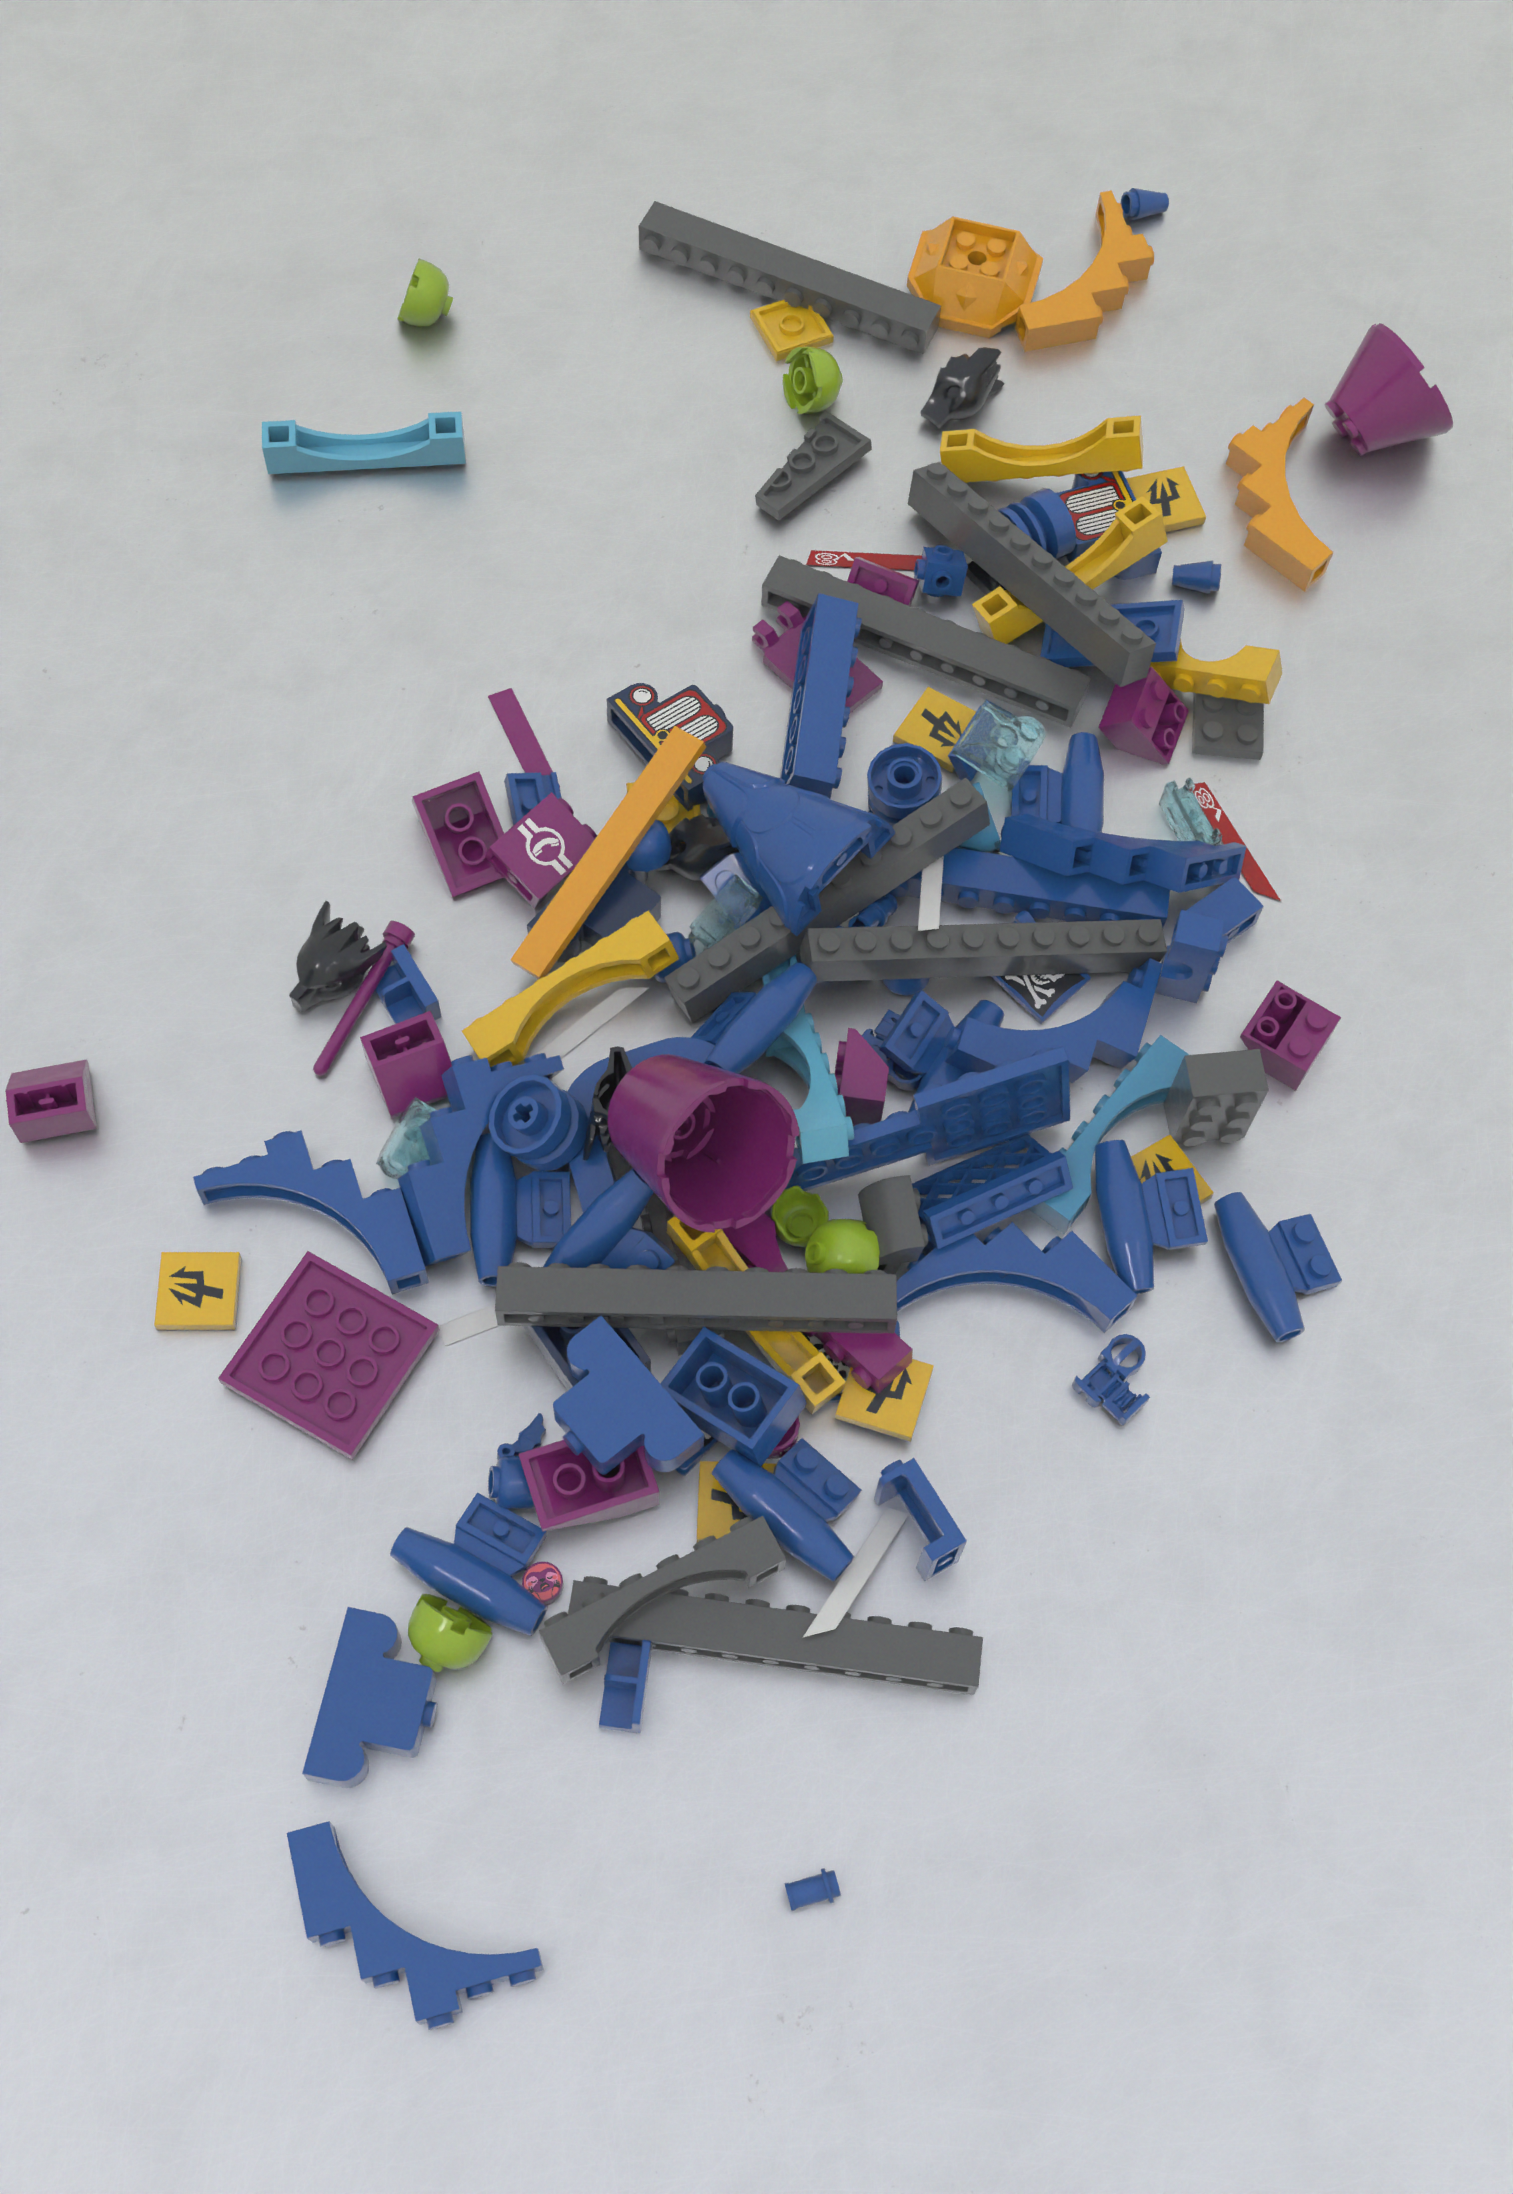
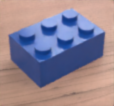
M706 1327L701 1329L661 1382L665 1390L699 1429L759 1466L764 1464L807 1405L799 1384Z

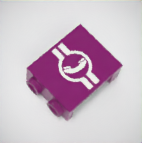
M552 792L495 841L485 855L488 861L533 908L538 906L545 899L548 892L574 870L597 837L590 826L587 824L582 825L573 816L574 812L571 806L564 799H557Z

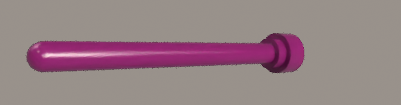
M390 921L383 932L384 939L382 943L385 942L387 944V947L382 957L372 965L315 1062L313 1071L316 1075L323 1076L328 1072L393 961L391 950L403 944L407 949L409 948L415 933L406 925L397 921Z

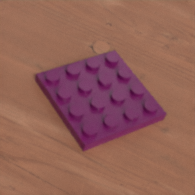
M307 1251L218 1379L224 1386L353 1460L440 1329L437 1323Z

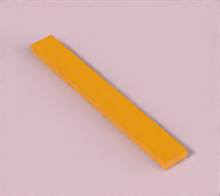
M676 726L673 727L510 959L514 965L537 979L547 976L706 749L704 741Z

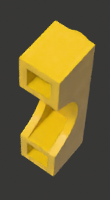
M1181 638L1177 661L1150 663V667H1153L1170 689L1211 695L1217 698L1224 697L1244 700L1249 703L1270 704L1282 676L1279 650L1246 645L1238 653L1227 659L1201 661L1191 657L1184 651Z

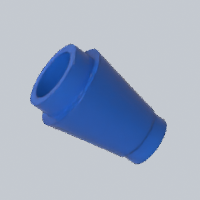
M1131 188L1129 192H1124L1121 197L1120 204L1123 209V216L1133 221L1166 212L1169 206L1168 195L1166 193Z
M1212 560L1174 565L1172 585L1210 594L1211 591H1219L1222 564H1213Z

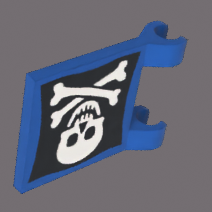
M1023 910L1015 916L1013 923H1036V921L1029 912ZM1087 973L991 976L1040 1024L1046 1021L1091 980Z

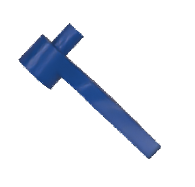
M538 1413L530 1425L519 1433L518 1440L515 1443H504L498 1447L497 1460L504 1456L519 1455V1453L541 1446V1437L546 1433V1429L542 1425L543 1416L541 1413Z

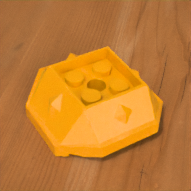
M952 216L936 228L922 231L908 274L907 287L912 295L941 305L938 327L991 338L999 333L1001 328L1016 322L1020 305L1032 302L1043 258L1032 250L1020 231Z

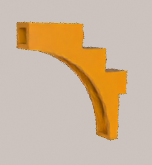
M1112 190L1100 192L1095 217L1100 230L1101 248L1090 267L1079 279L1062 291L1042 300L1019 306L1015 329L1024 352L1096 339L1099 325L1103 322L1102 312L1122 309L1124 297L1129 292V283L1148 279L1150 266L1154 264L1153 248L1148 246L1143 234L1133 235L1130 225H1126L1123 218L1122 206L1120 203H1117Z
M1305 397L1294 406L1289 405L1286 407L1279 419L1273 424L1271 422L1268 423L1262 431L1252 425L1243 434H1236L1228 445L1230 452L1226 461L1227 466L1243 477L1237 486L1239 492L1235 505L1252 517L1246 527L1248 534L1244 546L1304 592L1325 574L1333 555V551L1312 533L1300 517L1290 497L1285 477L1286 452L1292 441L1307 426L1314 406Z

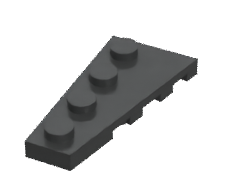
M825 410L819 417L820 422L815 429L810 428L804 435V442L801 446L789 453L787 463L783 468H777L755 495L756 505L777 520H781L871 451V439Z

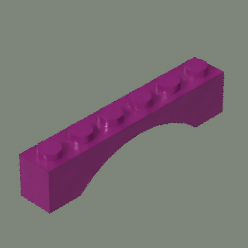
M765 1213L743 1227L735 1229L731 1226L722 1229L748 1268L760 1267L767 1269L769 1272H785L788 1270L776 1240L775 1222ZM804 1332L809 1337L815 1335L824 1344L823 1348L832 1360L837 1363L842 1361L849 1368L852 1367L851 1375L861 1387L868 1389L871 1386L878 1394L912 1363L913 1349L895 1332Z

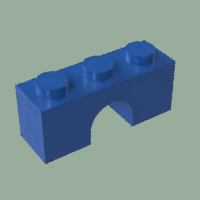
M1185 910L1180 911L1174 926L1170 946L1167 945V953L1161 960L1163 966L1155 994L1197 1003L1201 992H1208L1212 976L1217 972L1220 957L1223 958L1228 942V936L1222 934L1225 920Z

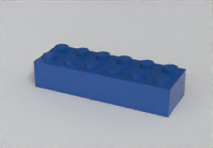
M818 593L800 630L780 778L788 785L822 794L830 799L832 789L839 787L842 776V768L837 767L838 758H842L846 745V737H842L841 734L842 727H846L850 714V707L845 706L846 697H850L854 684V677L849 676L850 668L854 667L857 658L858 648L853 647L854 638L858 637L862 619L857 617L858 603Z

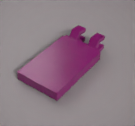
M786 601L777 608V612L780 615L776 618V622L786 632L778 637L775 629L762 619L753 626L755 635L752 636V641L765 653L763 663L792 689L800 630L807 616L802 618L800 611L789 601ZM856 658L854 667L850 668L849 676L854 677L852 692L849 698L846 697L845 706L850 707V713L882 689L883 681L858 658Z

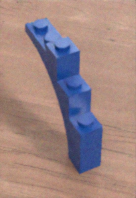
M540 1053L524 1059L525 1064L513 1066L512 1062L508 1061L492 1067L489 1066L487 1058L474 1060L472 1055L464 1056L451 1062L452 1066L441 1075L451 1107L431 1112L429 1114L430 1119L420 1126L430 1160L419 1161L407 1166L408 1172L398 1179L425 1267L461 1257L471 1251L464 1212L467 1171L480 1135L489 1122L490 1110L496 1096L508 1083L521 1076L535 1074L548 1079L553 1078L564 1070L560 1055L546 1058L545 1053Z
M302 1130L297 1132H281L275 1135L273 1139L264 1141L268 1155L249 1156L242 1159L238 1164L224 1168L212 1167L205 1170L201 1175L193 1177L196 1190L203 1205L240 1198H267L299 1204L333 1219L350 1231L368 1249L382 1270L392 1295L429 1283L401 1189H380L372 1193L370 1197L363 1199L351 1159L344 1161L331 1160L323 1164L321 1168L314 1169Z
M1013 1222L1003 1230L1000 1227L994 1229L984 1239L983 1243L974 1234H971L940 1249H937L932 1244L929 1232L927 1231V1246L924 1247L918 1260L910 1262L906 1268L908 1271L897 1279V1312L912 1302L937 1291L972 1284H1000L1016 1286L1052 1297L1075 1309L1104 1333L1132 1309L1138 1296L1073 1231L1063 1239L1056 1236L1041 1251Z
M330 1821L287 1833L307 1939L312 1943L319 1941L320 1947H327L346 1941L345 1934L351 1932L360 1978L366 1984L373 1982L374 1988L395 1984L400 1981L399 1974L406 1973L415 2021L419 2025L427 2023L428 2030L451 2025L454 2023L453 2015L463 2013L459 1994L467 1993L468 1999L482 1997L494 1992L492 1987L494 1984L509 1980L511 1987L535 1981V1972L544 1970L538 1948L504 1954L466 1953L440 1947L408 1933L386 1918L360 1889L347 1866L340 1849L335 1827Z

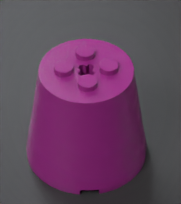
M665 1054L648 1058L632 1068L620 1081L610 1101L608 1130L614 1146L673 1215L691 1228L715 1233V1229L731 1226L737 1229L751 1223L776 1202L786 1188L797 1161V1158L793 1156L795 1136H799V1127L795 1113L790 1103L778 1090L760 1080L678 1055Z

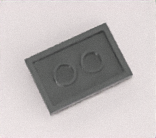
M1193 693V754L1261 760L1264 748L1263 703H1249L1244 700L1224 697L1217 698L1211 695Z

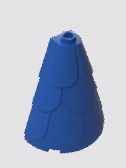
M728 762L712 764L703 775L705 798L732 847L738 848L756 883L761 885L782 923L796 936L822 911L819 893L859 851L872 859L895 834L893 826L875 814L830 800L825 795L788 785L783 779Z

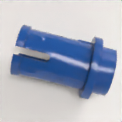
M825 1868L821 1869V1874L792 1883H784L792 1911L828 1899L831 1904L834 1903L833 1898L841 1896L834 1870L826 1872Z

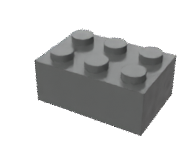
M1260 1049L1184 1056L1164 1102L1169 1134L1177 1144L1183 1143L1185 1146H1197L1205 1141L1212 1140L1232 1143L1245 1137L1269 1091Z

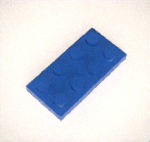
M1183 600L1110 604L1156 643L1151 662L1177 661L1185 611ZM1046 624L1040 657H1045L1063 667L1095 666Z

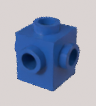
M937 545L934 548L924 547L922 558L916 560L914 567V578L919 580L922 593L932 597H942L944 595L961 596L968 568L964 552L953 550L944 545Z

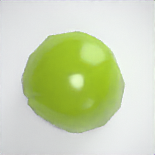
M792 1186L785 1189L772 1205L771 1220L775 1222L776 1235L782 1241L793 1246L806 1247L815 1229L829 1221V1211L818 1194L803 1191L800 1186Z

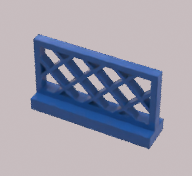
M1029 1134L1011 1139L912 1183V1187L918 1189L919 1195H927L926 1198H920L918 1216L920 1224H925L931 1242L937 1249L1073 1189L1066 1156L1059 1150L1050 1153ZM1024 1148L1028 1149L1026 1153H1015ZM986 1165H994L993 1168H982ZM1006 1165H1019L1018 1168H1004ZM953 1180H961L960 1183H948ZM972 1180H986L985 1183H971ZM939 1195H952L951 1198H938Z

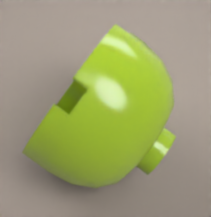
M418 259L397 320L416 327H428L436 323L441 314L448 315L453 297L448 296L449 282L440 268L423 259Z
M797 347L793 349L785 361V364H790L789 373L783 374V389L788 405L791 409L797 407L799 410L797 413L812 414L826 410L835 402L842 386L843 377L838 363L830 353L820 348Z
M831 1219L823 1223L812 1233L806 1246L805 1261L808 1273H824L830 1269L845 1270L848 1274H864V1272L869 1270H877L880 1250L875 1232L867 1230L865 1226L867 1223L862 1220Z
M422 1594L408 1623V1637L411 1645L421 1654L419 1662L423 1666L430 1667L435 1672H441L443 1667L461 1669L468 1667L478 1660L493 1635L491 1632L492 1628L482 1619L462 1607L455 1610L446 1606L448 1601L443 1598Z

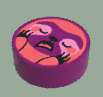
M537 1562L526 1569L522 1578V1586L545 1605H548L560 1597L563 1591V1578L560 1570L552 1563Z

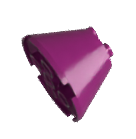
M1382 323L1374 324L1368 329L1331 398L1324 404L1329 414L1335 419L1332 425L1342 438L1346 435L1351 438L1350 444L1359 456L1367 452L1446 434L1453 428L1452 415L1436 384L1430 388L1420 374V371L1425 368L1405 342Z

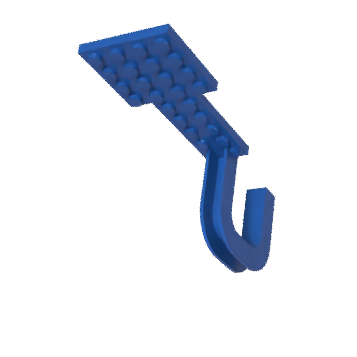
M674 1037L626 1051V1055L632 1068L648 1058L665 1054L678 1055L704 1063L715 1045L696 1038ZM1064 1046L1056 1049L1043 1048L1036 1051L1032 1057L1019 1061L1006 1060L996 1065L994 1069L982 1073L969 1072L960 1076L957 1081L945 1085L932 1084L924 1087L920 1093L913 1095L916 1110L908 1113L906 1111H898L890 1114L884 1121L874 1124L861 1123L853 1126L854 1139L848 1140L849 1156L803 1164L798 1148L794 1147L793 1156L797 1158V1161L785 1189L792 1186H800L803 1191H808L923 1153L927 1165L931 1166L1070 1121L1069 1059ZM609 1057L594 1063L584 1070L567 1091L584 1106L588 1122L594 1089L600 1077L607 1070ZM598 1136L595 1137L588 1160H583L584 1141L581 1150L569 1162L583 1213L602 1192L617 1181L609 1153L603 1151Z

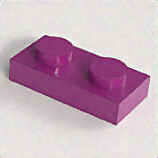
M860 557L855 558L847 580L849 583L859 584L864 589L882 596H889L895 601L910 607L919 584L917 579Z

